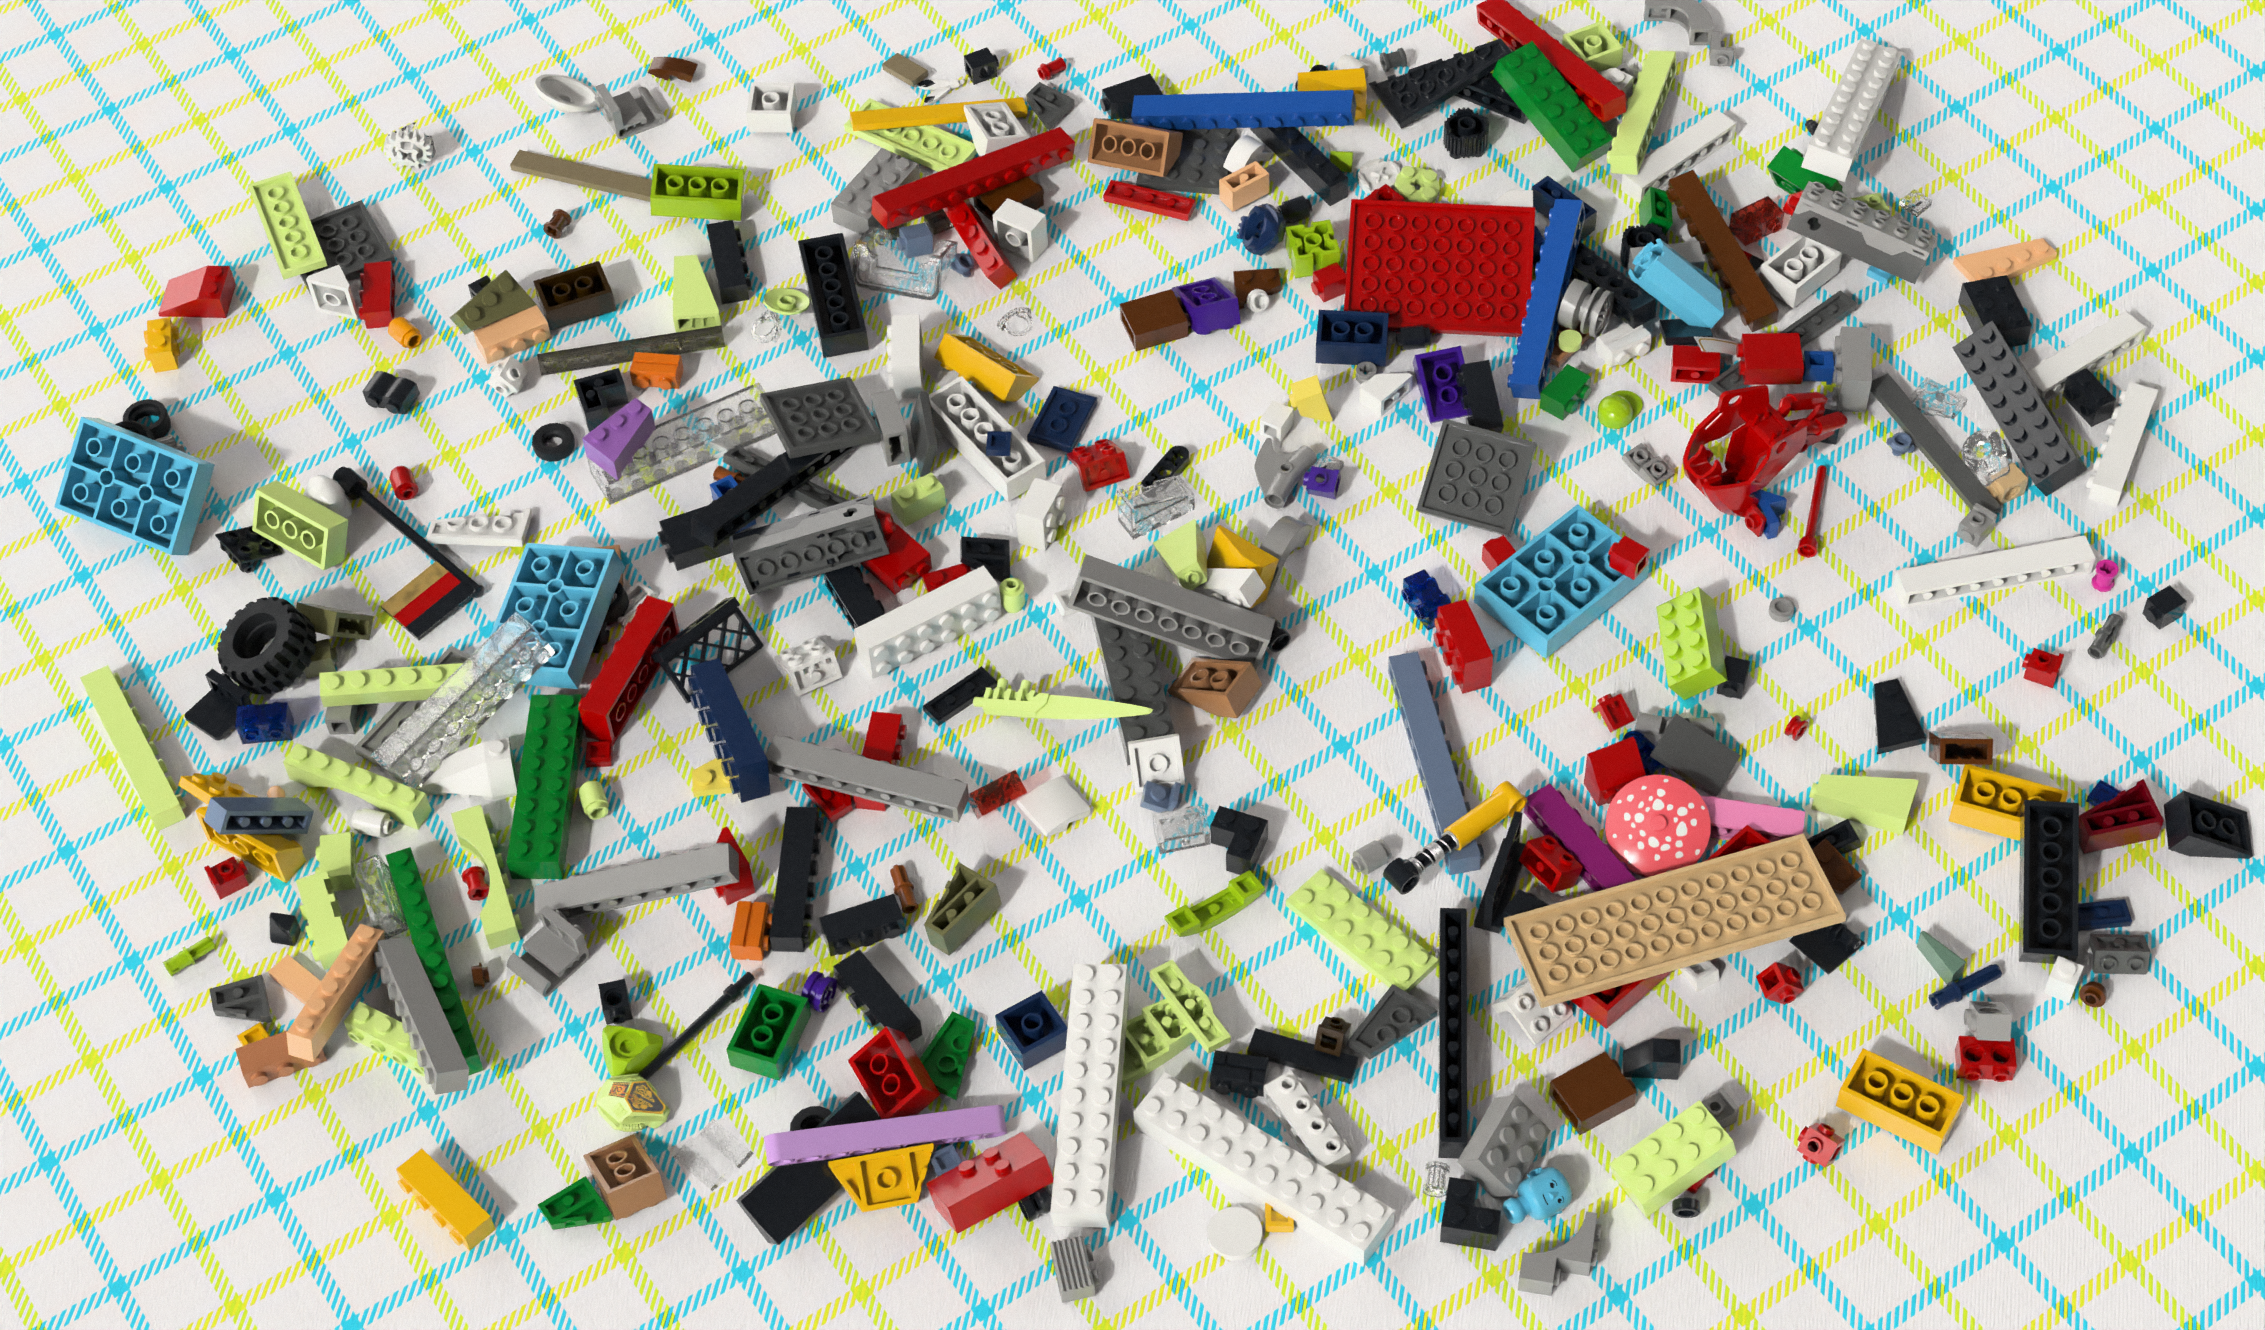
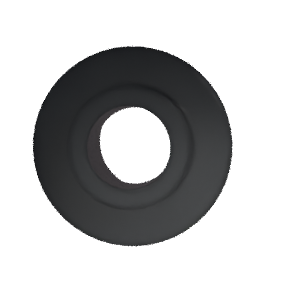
M1303 195L1284 201L1282 205L1277 206L1285 223L1288 222L1289 224L1310 217V212L1313 211L1310 200L1305 199Z
M1423 325L1400 327V332H1396V344L1401 346L1402 350L1421 349L1431 343L1429 327H1423Z

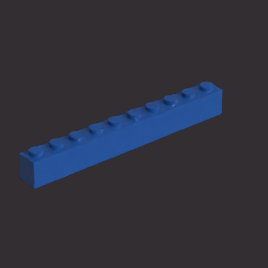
M1353 90L1134 95L1131 118L1134 124L1166 130L1354 125L1356 100Z
M1555 199L1554 207L1550 208V224L1545 227V244H1541L1540 247L1541 260L1536 263V280L1531 283L1532 296L1531 299L1527 300V316L1522 319L1523 332L1522 336H1519L1517 339L1518 352L1517 355L1513 356V372L1508 376L1507 384L1508 388H1511L1513 398L1540 399L1541 392L1544 389L1559 327L1558 313L1569 286L1586 216L1583 200Z

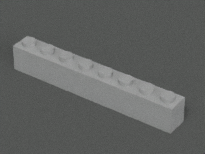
M774 735L766 753L768 771L771 775L958 823L969 800L968 784L961 780L948 779L934 773L916 771L910 767L892 765L887 761H877L866 758L863 755L845 753L835 748L821 747L815 743L798 741L788 736Z
M717 843L708 848H694L689 850V852L681 854H667L665 857L658 859H644L640 863L622 864L613 869L595 870L586 875H572L568 879L559 881L549 880L544 884L534 886L535 915L541 919L539 911L547 905L554 911L559 910L568 920L739 882V854L729 843Z
M410 937L378 940L377 952H374L373 955L375 967L380 968L382 983H386L388 986L389 999L395 1002L396 1015L398 1017L401 1016L404 1033H408L410 1036V1046L412 1050L417 1052L418 1065L425 1070L426 1083L431 1084L435 1095L467 1090L469 1067Z

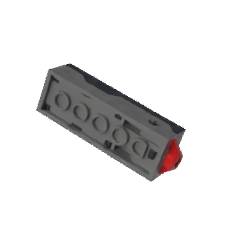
M869 494L733 535V557L748 593L752 595L890 554L888 541L895 531V524L891 513L878 509L873 494Z

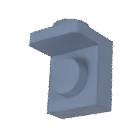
M1147 781L1143 787L1140 807L1169 816L1174 808L1180 806L1183 796L1182 793H1179L1181 783L1175 782L1172 788H1168Z

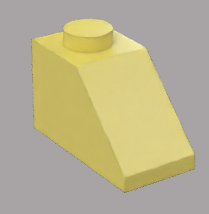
M1317 375L1290 384L1292 394H1289V399L1292 407L1298 408L1300 416L1325 422L1333 421Z

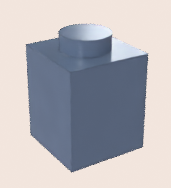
M925 223L899 228V237H897L898 249L903 251L907 259L932 254L933 234Z

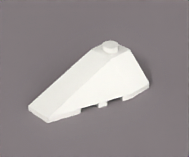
M509 738L482 742L412 770L414 789L426 794L445 796L447 793L460 794L461 797L470 798V795L484 796V799L488 800L517 795L514 754Z

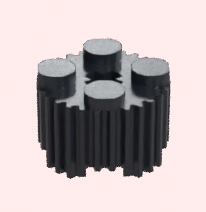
M1463 107L1462 109L1458 108L1456 113H1453V115H1450V118H1447V121H1444L1443 144L1447 151H1449L1450 157L1454 159L1461 157L1470 158V156L1481 157L1485 153V148L1488 145V118L1478 115V113L1475 114L1469 107L1467 109Z
M1653 223L1646 226L1641 225V227L1637 225L1636 228L1635 226H1628V229L1626 228L1625 232H1623L1621 243V265L1628 269L1630 248L1645 247L1650 242L1655 245L1657 244L1656 239L1659 238L1668 244L1667 236H1664L1665 233H1662V227H1658L1657 224L1653 225Z

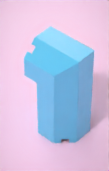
M1660 238L1656 239L1657 244L1655 245L1652 242L1648 243L1632 262L1635 265L1634 271L1630 268L1628 272L1630 278L1686 324L1712 328L1724 315L1721 290L1714 279L1703 270L1697 269Z

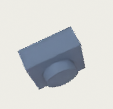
M953 1144L933 1152L929 1163L938 1177L959 1166L962 1160Z

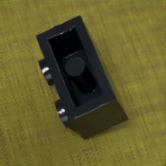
M2087 368L2067 377L2062 396L2091 427L2111 418L2116 399Z

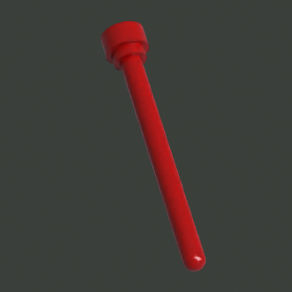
M1820 465L1817 468L1806 533L1798 543L1797 551L1803 557H1814L1818 550L1815 533L1827 468L1824 465Z

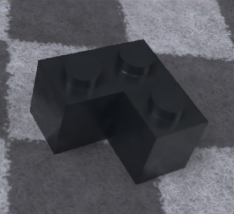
M619 368L573 380L589 432L610 417L608 408L629 403Z
M1219 806L1210 825L1211 843L1228 848L1226 852V871L1239 875L1249 870L1253 873L1268 839V820Z
M1449 1177L1440 1242L1496 1251L1501 1210L1474 1206L1477 1181Z

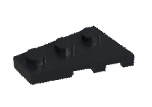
M1898 678L1875 683L1873 686V703L1876 720L1877 754L1925 744L1926 736Z

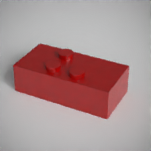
M1021 1132L994 1147L986 1149L978 1156L963 1161L959 1166L926 1184L936 1210L958 1234L1053 1183V1175L1045 1154Z

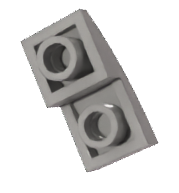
M1642 443L1622 456V460L1632 471L1654 487L1674 475L1673 471L1661 457L1654 458Z

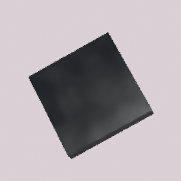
M1681 319L1659 320V329L1667 346L1698 345L1694 336L1713 337L1710 328L1691 326Z

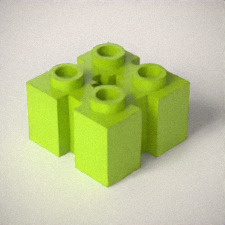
M1330 220L1312 222V227L1304 228L1303 224L1285 227V247L1289 259H1291L1295 279L1313 276V271L1336 262L1340 266V249L1337 240L1334 239V231Z

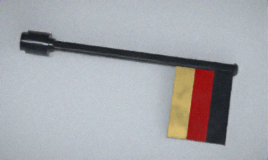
M340 467L335 471L333 480L337 481L344 489L345 495L352 500L362 499L435 561L381 605V608L418 641L471 598H479L483 595V585H478L368 492L367 481L352 468Z

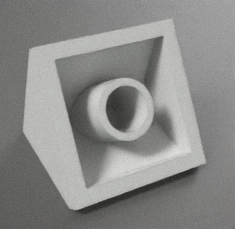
M340 265L307 277L306 280L317 311L358 320L359 314L352 291Z

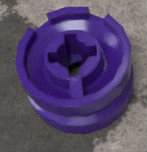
M814 971L806 980L801 996L808 998L810 1008L813 1007L815 1011L824 1013L830 1006L828 1004L830 998L834 999L836 994L837 980L831 976L824 977L823 973Z

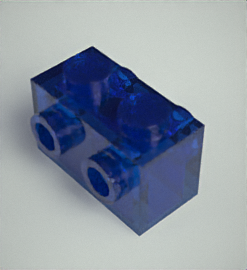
M1425 569L1403 578L1401 594L1404 601L1410 606L1427 630L1435 628L1434 619L1437 618L1438 607L1450 604V598L1446 593H1442L1436 579L1433 576L1430 577Z
M288 702L260 705L250 704L247 706H237L235 727L242 744L293 740L294 718Z

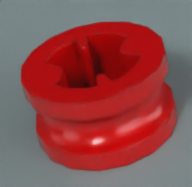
M1796 715L1790 720L1784 733L1787 736L1792 735V739L1797 741L1803 736L1809 723L1806 720L1801 721V717Z

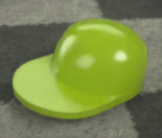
M1625 390L1616 391L1601 400L1598 405L1597 418L1602 425L1610 429L1624 428L1640 414L1643 407L1642 400L1633 392Z

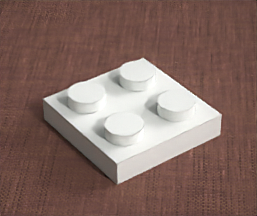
M1178 733L1127 742L1135 793L1143 792V787L1147 781L1168 788L1172 787L1175 782L1186 785Z

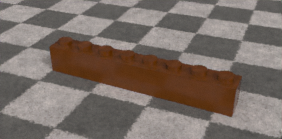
M1691 170L1669 179L1668 190H1666L1669 201L1675 203L1678 216L1687 223L1690 236L1692 238L1695 237L1699 241L1702 254H1705L1708 258L1711 271L1717 273L1720 286L1723 290L1728 291L1730 302L1734 308L1737 307L1740 311L1743 324L1745 326L1748 325L1753 333L1778 321L1779 309L1695 171Z

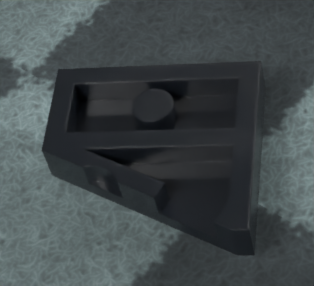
M961 536L960 562L973 569L984 565L994 579L1002 582L1010 578L1009 540Z

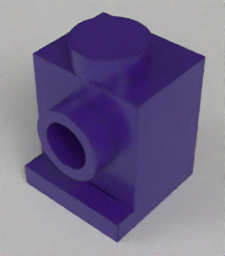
M1311 466L1310 472H1305L1303 485L1306 486L1308 494L1336 499L1341 474L1337 469L1330 470ZM1318 477L1325 478L1321 483L1316 481Z

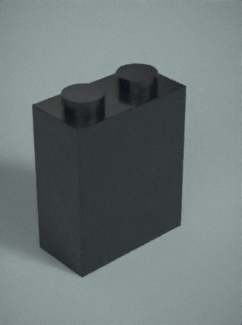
M707 506L659 521L661 531L657 532L660 543L662 546H667V549H665L667 560L669 563H674L677 571L732 553L729 538L713 549L692 536V516Z

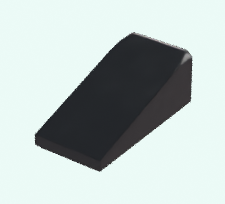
M1848 819L1807 839L1811 849H1813L1826 838L1841 855L1862 847L1860 839Z

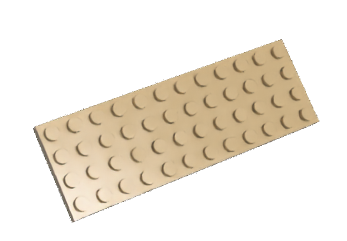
M1803 833L1505 917L1504 926L1541 1008L1845 922L1846 914Z

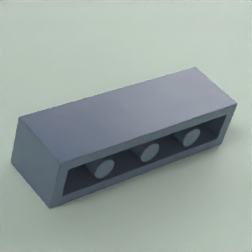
M210 797L204 821L219 834H307L314 811L299 798Z

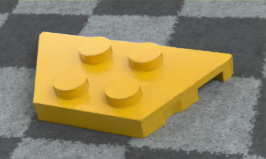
M930 1143L828 1161V1167L862 1213L914 1204L918 1202L934 1144Z

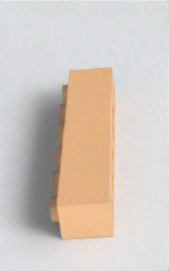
M363 924L357 927L286 1032L289 1055L314 1062L375 970L373 955L374 952H377L378 940H385L384 930Z

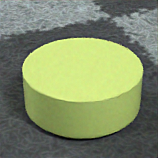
M1565 330L1560 333L1558 346L1561 350L1572 353L1581 348L1582 336L1579 332Z

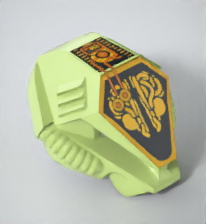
M638 1074L619 1075L607 1079L596 1098L597 1110L602 1118L614 1130L623 1132L641 1131L646 1126L658 1128L666 1122L671 1111L657 1096L656 1088L649 1081L638 1076Z

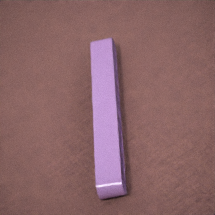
M991 1105L774 1133L765 1136L764 1143L768 1166H781L873 1154L930 1143L941 1145L994 1138L1007 1134L1003 1106Z

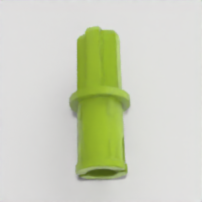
M207 936L189 948L184 946L182 951L162 963L168 973L174 976L191 964L195 965V960L213 950L215 944Z

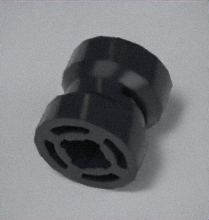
M1270 617L1275 619V623L1267 647L1272 652H1278L1287 646L1291 636L1285 629H1281V624L1276 618Z
M1045 1187L1018 1201L1019 1207L1028 1222L1037 1219L1039 1214H1047L1051 1210V1198Z

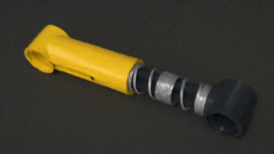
M1504 781L1496 787L1489 798L1445 828L1442 838L1434 839L1433 842L1423 847L1422 852L1418 851L1415 857L1404 860L1396 858L1389 863L1383 872V877L1400 894H1407L1417 885L1422 871H1426L1425 868L1430 865L1434 866V864L1443 860L1445 854L1451 853L1453 848L1461 850L1507 816L1513 817L1515 811L1521 812L1527 803V798L1509 781Z

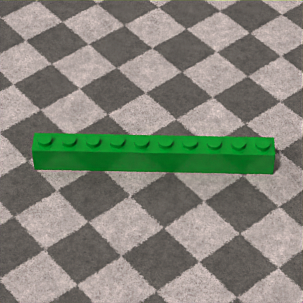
M411 847L387 854L385 856L417 955L469 1067V1075L481 1072L484 1069Z

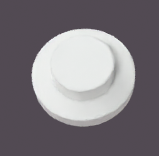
M1261 289L1252 290L1247 296V306L1251 311L1261 312L1269 305V297Z

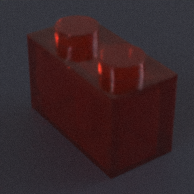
M1016 770L971 792L968 802L977 819L1022 797L1027 791Z

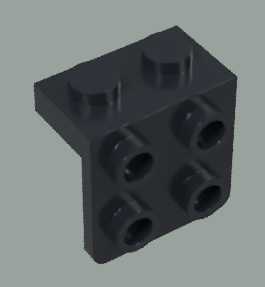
M211 669L205 674L211 690L185 713V719L214 740L219 741L254 710V707L249 697L251 694L242 684L238 686L227 674H220Z

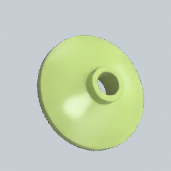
M790 288L773 289L764 295L765 306L782 315L802 313L809 308L810 304L809 298L804 293Z

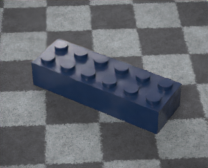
M720 658L691 665V676L688 677L689 686L693 692L690 695L691 704L694 709L698 708L699 710L698 718L701 726H706V736L709 743H714L713 749L717 760H722V771L725 777L729 776L730 778L729 784L732 793L738 795L741 803L771 795L768 759Z

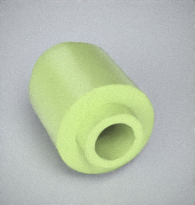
M1017 578L1003 580L999 587L1001 605L1007 612L1017 613L1025 605L1024 584Z
M596 781L583 783L578 789V796L584 813L593 820L605 817L608 813L609 803L602 784Z

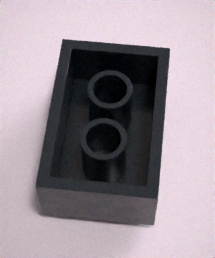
M2007 275L1962 283L1958 303L1973 333L1993 320L2005 334L2012 347L2028 343L2032 324Z

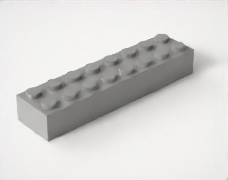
M1087 554L1084 557L1067 605L1068 608L1219 660L1251 662L1255 671L1270 642L1275 619Z

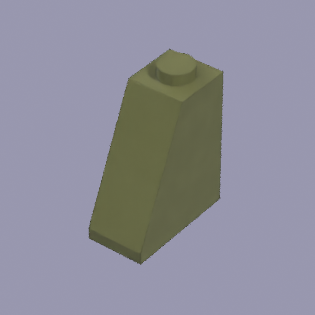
M297 602L296 609L310 619V622L314 625L315 632L333 637L370 640L374 616Z

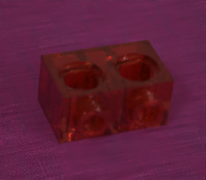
M1767 196L1731 213L1729 229L1744 246H1747L1782 229L1784 211Z

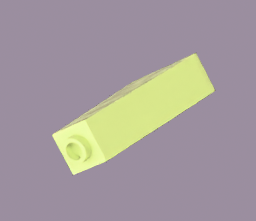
M697 255L674 256L673 321L676 332L722 329L719 309Z
M1195 519L1153 542L1162 562L1181 587L1193 590L1207 582L1206 539Z
M1821 774L1818 784L1813 783L1809 798H1813L1811 809L1903 835L1919 780Z

